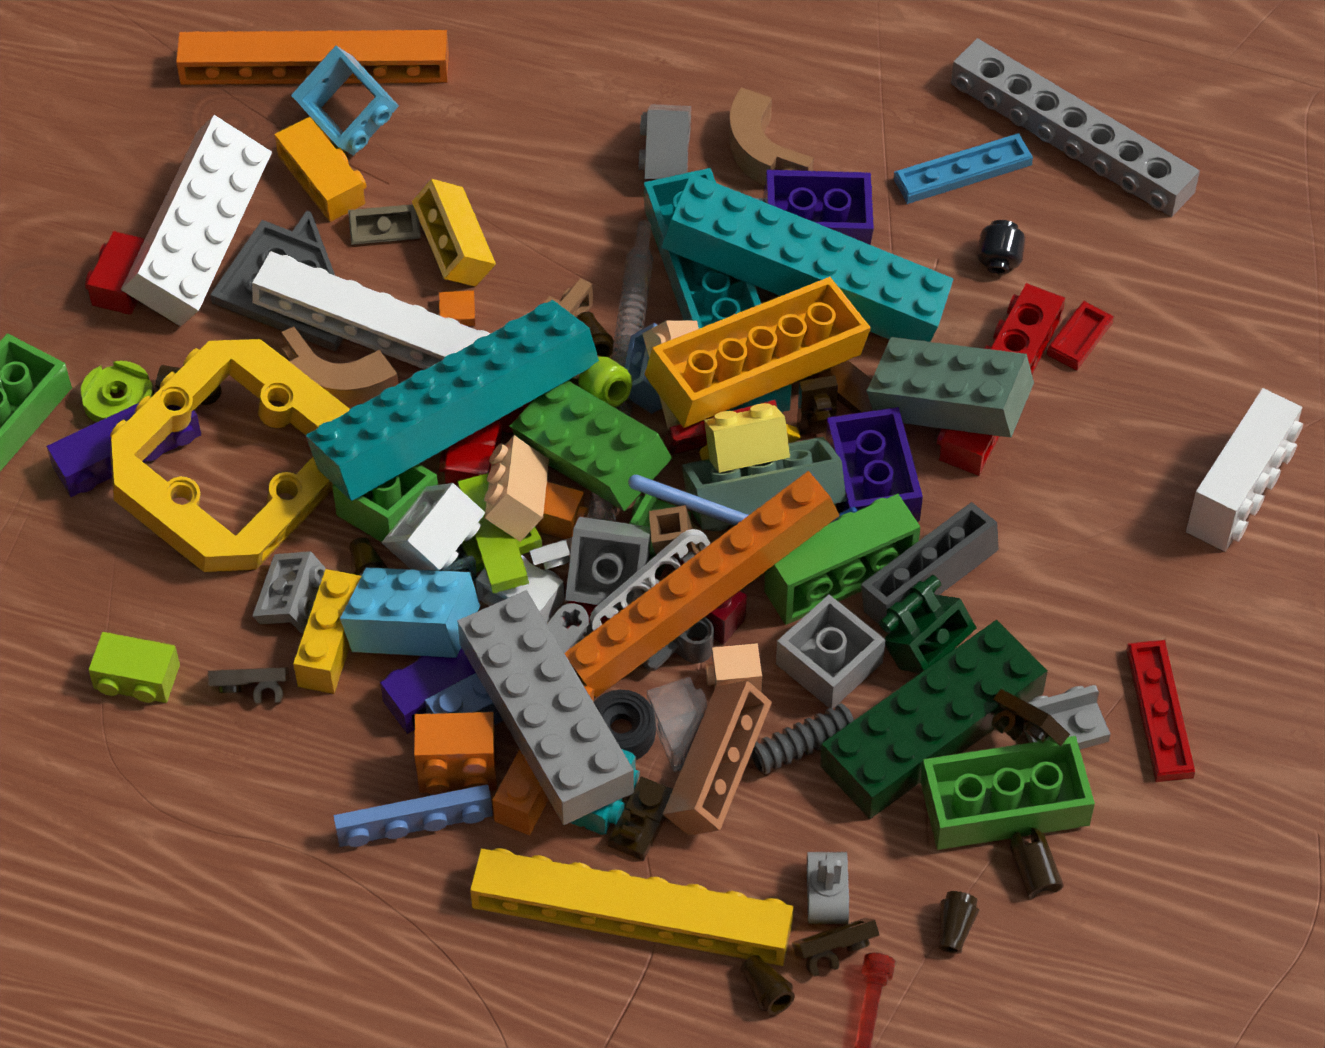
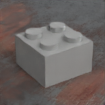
M579 517L573 529L565 600L599 605L649 562L651 550L650 527ZM639 588L631 590L627 594L626 602L631 604L643 595L645 591ZM620 602L615 604L617 608H623Z
M829 594L777 640L776 665L828 708L833 709L883 663L885 639Z

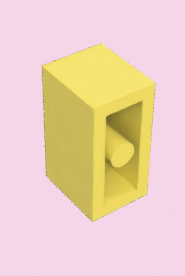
M767 403L752 406L749 411L740 413L723 411L717 413L715 418L704 420L709 460L719 473L790 458L785 416L775 405Z

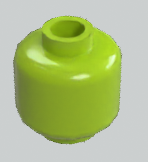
M598 357V362L580 373L579 387L616 408L624 403L630 395L632 377L626 368L611 358Z

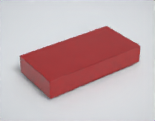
M1083 300L1048 346L1047 355L1078 371L1113 324L1114 316Z

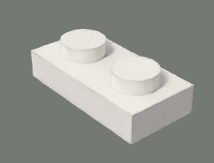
M572 538L531 550L530 554L533 564L544 563L546 570L570 562L569 555L571 554Z

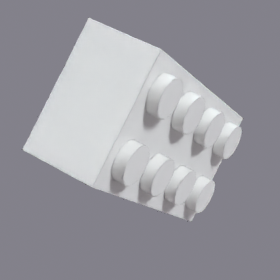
M1262 388L1198 487L1186 529L1187 533L1225 552L1232 540L1240 541L1248 526V522L1245 521L1248 515L1252 514L1255 516L1265 498L1262 495L1265 488L1272 490L1281 473V470L1278 469L1282 462L1288 464L1295 453L1297 444L1294 442L1303 427V423L1299 422L1302 411L1301 406Z

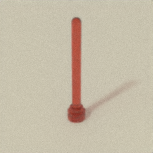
M874 952L864 955L861 973L864 975V981L867 983L854 1048H871L882 989L893 978L896 961L886 954Z

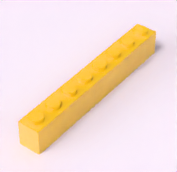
M481 848L470 889L472 908L743 959L759 955L765 963L784 966L793 918V906L786 905L783 901L774 898L759 900L748 898L736 891H727L725 893L710 891L698 884L683 886L668 883V881L659 877H648L645 879L630 876L621 870H609L607 872L591 869L583 863L563 864L553 862L551 859L540 855L532 857L515 855L511 851L502 848L493 850Z

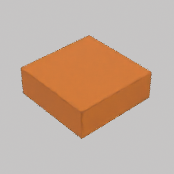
M474 290L439 292L440 316L453 318L465 326H476Z

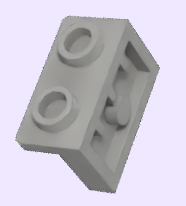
M311 551L274 554L253 617L259 624L291 622L300 633H304L326 569L325 566Z
M1096 685L1085 688L1083 686H1076L1068 689L1065 693L1051 697L1039 696L1028 702L1050 714L1070 733L1069 737L1076 736L1079 749L1109 742L1111 734L1097 704L1099 691ZM1025 731L1029 743L1038 742Z

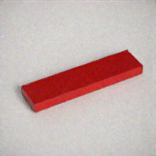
M1165 640L1128 643L1126 652L1155 782L1192 779L1195 775V768Z

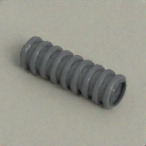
M842 703L836 705L835 710L832 708L825 710V715L822 713L815 714L814 720L806 718L804 719V724L800 722L793 724V729L786 727L783 729L782 734L775 732L772 734L771 739L769 737L762 738L760 744L756 741L751 753L753 762L760 772L768 774L770 773V768L779 769L781 768V763L788 765L792 762V758L799 760L802 758L803 753L806 755L812 754L814 748L817 751L821 750L823 742L853 722L854 718L850 710Z

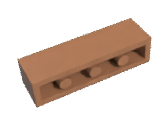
M748 680L715 687L663 812L665 817L688 836L721 830L772 704V701Z

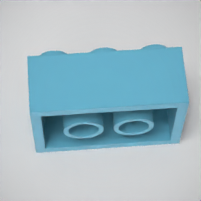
M366 568L340 620L352 652L456 658L461 649L457 620L478 612L480 603L470 572Z

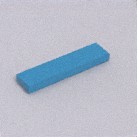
M1017 133L895 171L894 181L906 203L909 204L1031 166L1033 157L1020 134Z

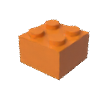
M493 712L415 714L414 756L420 793L437 795L487 784L489 791H497V747Z

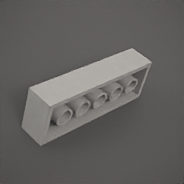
M527 590L457 620L461 648L563 825L634 793V770Z

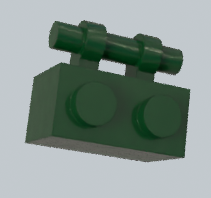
M930 575L924 582L918 581L911 587L910 594L902 602H895L887 609V615L879 622L880 627L889 633L884 638L885 646L899 670L922 673L953 651L977 629L961 598L934 594L941 587V582L935 575Z

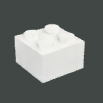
M454 483L426 486L381 543L410 569L444 570L457 558L458 553L456 549L464 540L468 541L477 533L481 526L478 522L485 512Z

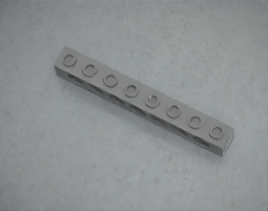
M977 38L953 62L951 84L958 90L969 94L982 102L987 108L997 111L1010 119L1014 124L1032 132L1042 141L1050 143L1065 152L1070 158L1076 159L1093 169L1098 175L1104 176L1118 184L1126 192L1132 193L1149 203L1154 209L1161 210L1170 217H1173L1195 193L1200 170Z

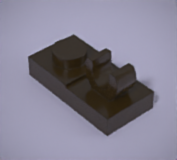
M835 375L799 381L797 425L800 435L825 432L827 429V418L836 416L838 384Z
M289 667L208 671L209 686H219V693L242 692V685L259 682L253 693L256 703H262V692L267 687L275 691V701L282 702L284 691L278 684V681H289Z
M1000 689L993 699L1004 711L999 712L993 718L991 725L1001 734L1005 732L1014 741L1025 730L1040 743H1044L1048 739L1062 746L1070 735L1050 714L1003 689Z
M641 776L634 789V793L630 796L622 815L608 839V846L644 861L666 819L663 812L673 789Z
M863 918L794 941L792 945L796 956L807 958L806 967L808 972L812 976H818L817 961L821 957L828 959L831 969H839V959L835 953L830 951L831 949L846 947L847 952L856 951L869 946V939L880 934L875 920Z

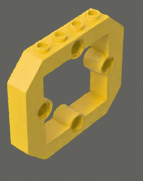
M261 339L208 341L200 350L198 348L192 350L184 360V366L176 374L170 372L163 379L159 390L152 397H144L137 405L135 414L127 422L125 420L120 421L110 434L113 499L203 572L257 570L332 492L333 483L318 470L314 457L297 474L283 472L272 478L269 483L266 506L236 536L199 507L200 489L194 480L180 476L167 482L142 461L171 432L185 429L191 422L192 411L229 375L260 399L258 414L261 421L269 427L281 428L291 423L303 434L307 435L316 430L321 424L338 418L350 409ZM280 401L285 405L277 407L270 404V402ZM169 405H177L182 409L172 411L167 409L166 407ZM281 493H289L294 498L290 500H284L280 498L278 495ZM180 497L187 499L189 503L181 505L173 500Z

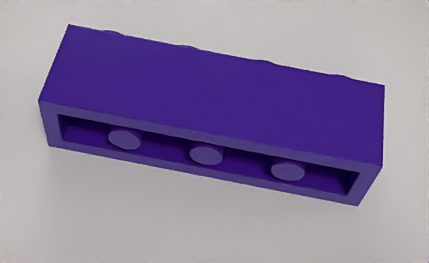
M139 403L46 446L52 467L70 497L81 492H88L96 485L112 478L110 434L120 421L125 420L127 422L135 414V409ZM169 405L166 407L167 409L172 411L182 409L177 405ZM192 411L191 422L185 429L171 432L142 462L153 461L163 453L178 446L187 445L195 438L201 436L196 412Z
M462 648L456 658L421 656L415 663L403 670L398 669L391 672L385 680L380 682L383 702L406 734H409L415 730V714H427L426 699L476 672Z

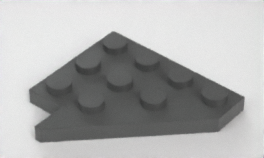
M310 211L305 212L293 231L261 220L210 294L212 304L281 331L294 326L304 340L336 352L344 338L253 303L252 282L270 251L280 255L291 256L300 263L314 268H322L335 276Z

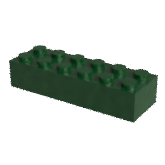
M996 619L823 742L821 746L820 767L859 809L871 819L920 784L923 759L961 754L995 729L991 725L992 720L999 712L1004 711L993 700L1000 689L1028 703L1044 693L1048 670Z

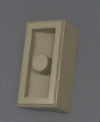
M413 204L348 210L351 245L420 239L419 218Z

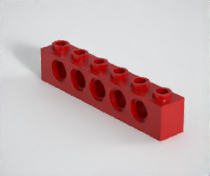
M1026 283L1020 295L1014 294L1007 309L1009 316L1006 321L1001 319L998 322L993 336L995 342L992 347L986 345L984 349L1027 354L1033 375L1062 320L1065 297ZM941 428L937 438V444L941 446L939 461L980 476L1000 436Z

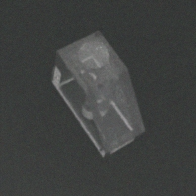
M690 677L647 690V701L651 704L656 717V732L673 772L682 769L703 719V712L708 707L702 689L696 690Z

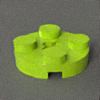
M114 361V366L102 369V366L94 368L85 377L81 385V396L85 414L94 422H99L139 403L146 396L152 397L154 389L145 369L129 361ZM120 389L124 390V396L115 399L110 395L111 392L118 393Z

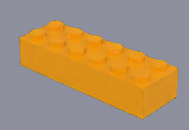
M828 277L652 347L644 375L685 428L717 413L734 408L861 355L871 327L833 279Z

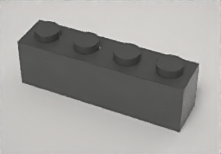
M969 503L861 584L864 613L879 624L880 620L887 615V609L895 602H902L910 594L911 587L918 581L924 582L930 575H935L941 582V587L934 594H942L999 550L997 522L974 503Z

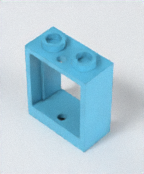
M335 46L291 95L336 146L353 156L367 145L371 136L391 118L392 113L399 107L352 55L338 46ZM353 73L375 98L343 132L322 109V106Z

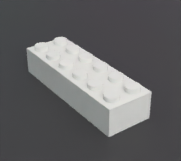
M213 115L196 132L121 290L179 326H182L195 315L203 303L272 152Z

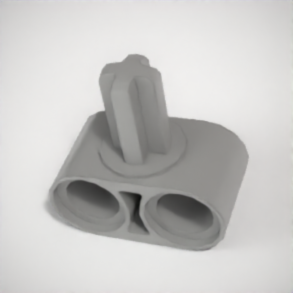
M807 852L808 924L849 923L847 852Z

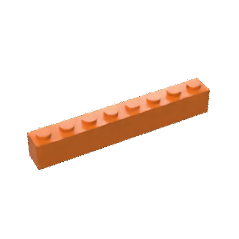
M447 30L179 32L176 64L181 85L302 84L335 46H338L352 55L377 83H448L449 49ZM352 73L344 83L362 82Z
M807 471L566 651L565 655L585 684L588 687L594 688V696L597 698L840 515L831 497L810 471Z

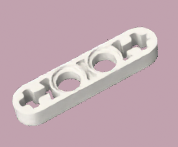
M696 529L686 530L595 607L590 616V624L593 631L602 625L601 617L606 616L610 619L619 612L615 604L620 602L623 609L629 605L626 602V597L631 590L639 588L647 592L660 581L655 578V571L660 565L671 564L675 567V570L679 568L678 560L672 556L676 552L680 559L686 555L683 558L684 563L694 557L696 554L693 552L688 553L689 550L686 546L690 541L694 544L700 543L701 551L710 545L707 536Z

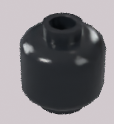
M1008 220L992 221L980 233L977 253L980 263L987 266L988 271L994 274H1007L1009 270L1017 268L1023 260L1025 235L1014 222Z

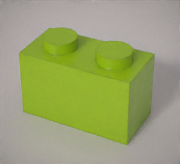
M102 632L88 671L94 689L110 696L117 694L132 696L146 703L154 701L167 703L180 667V662L175 645Z

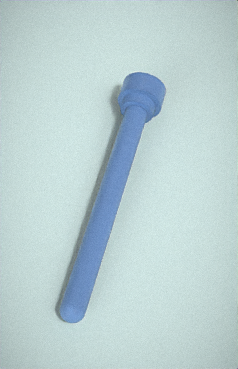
M632 475L628 480L629 486L634 490L679 506L686 505L687 509L734 526L748 516V514L640 475Z

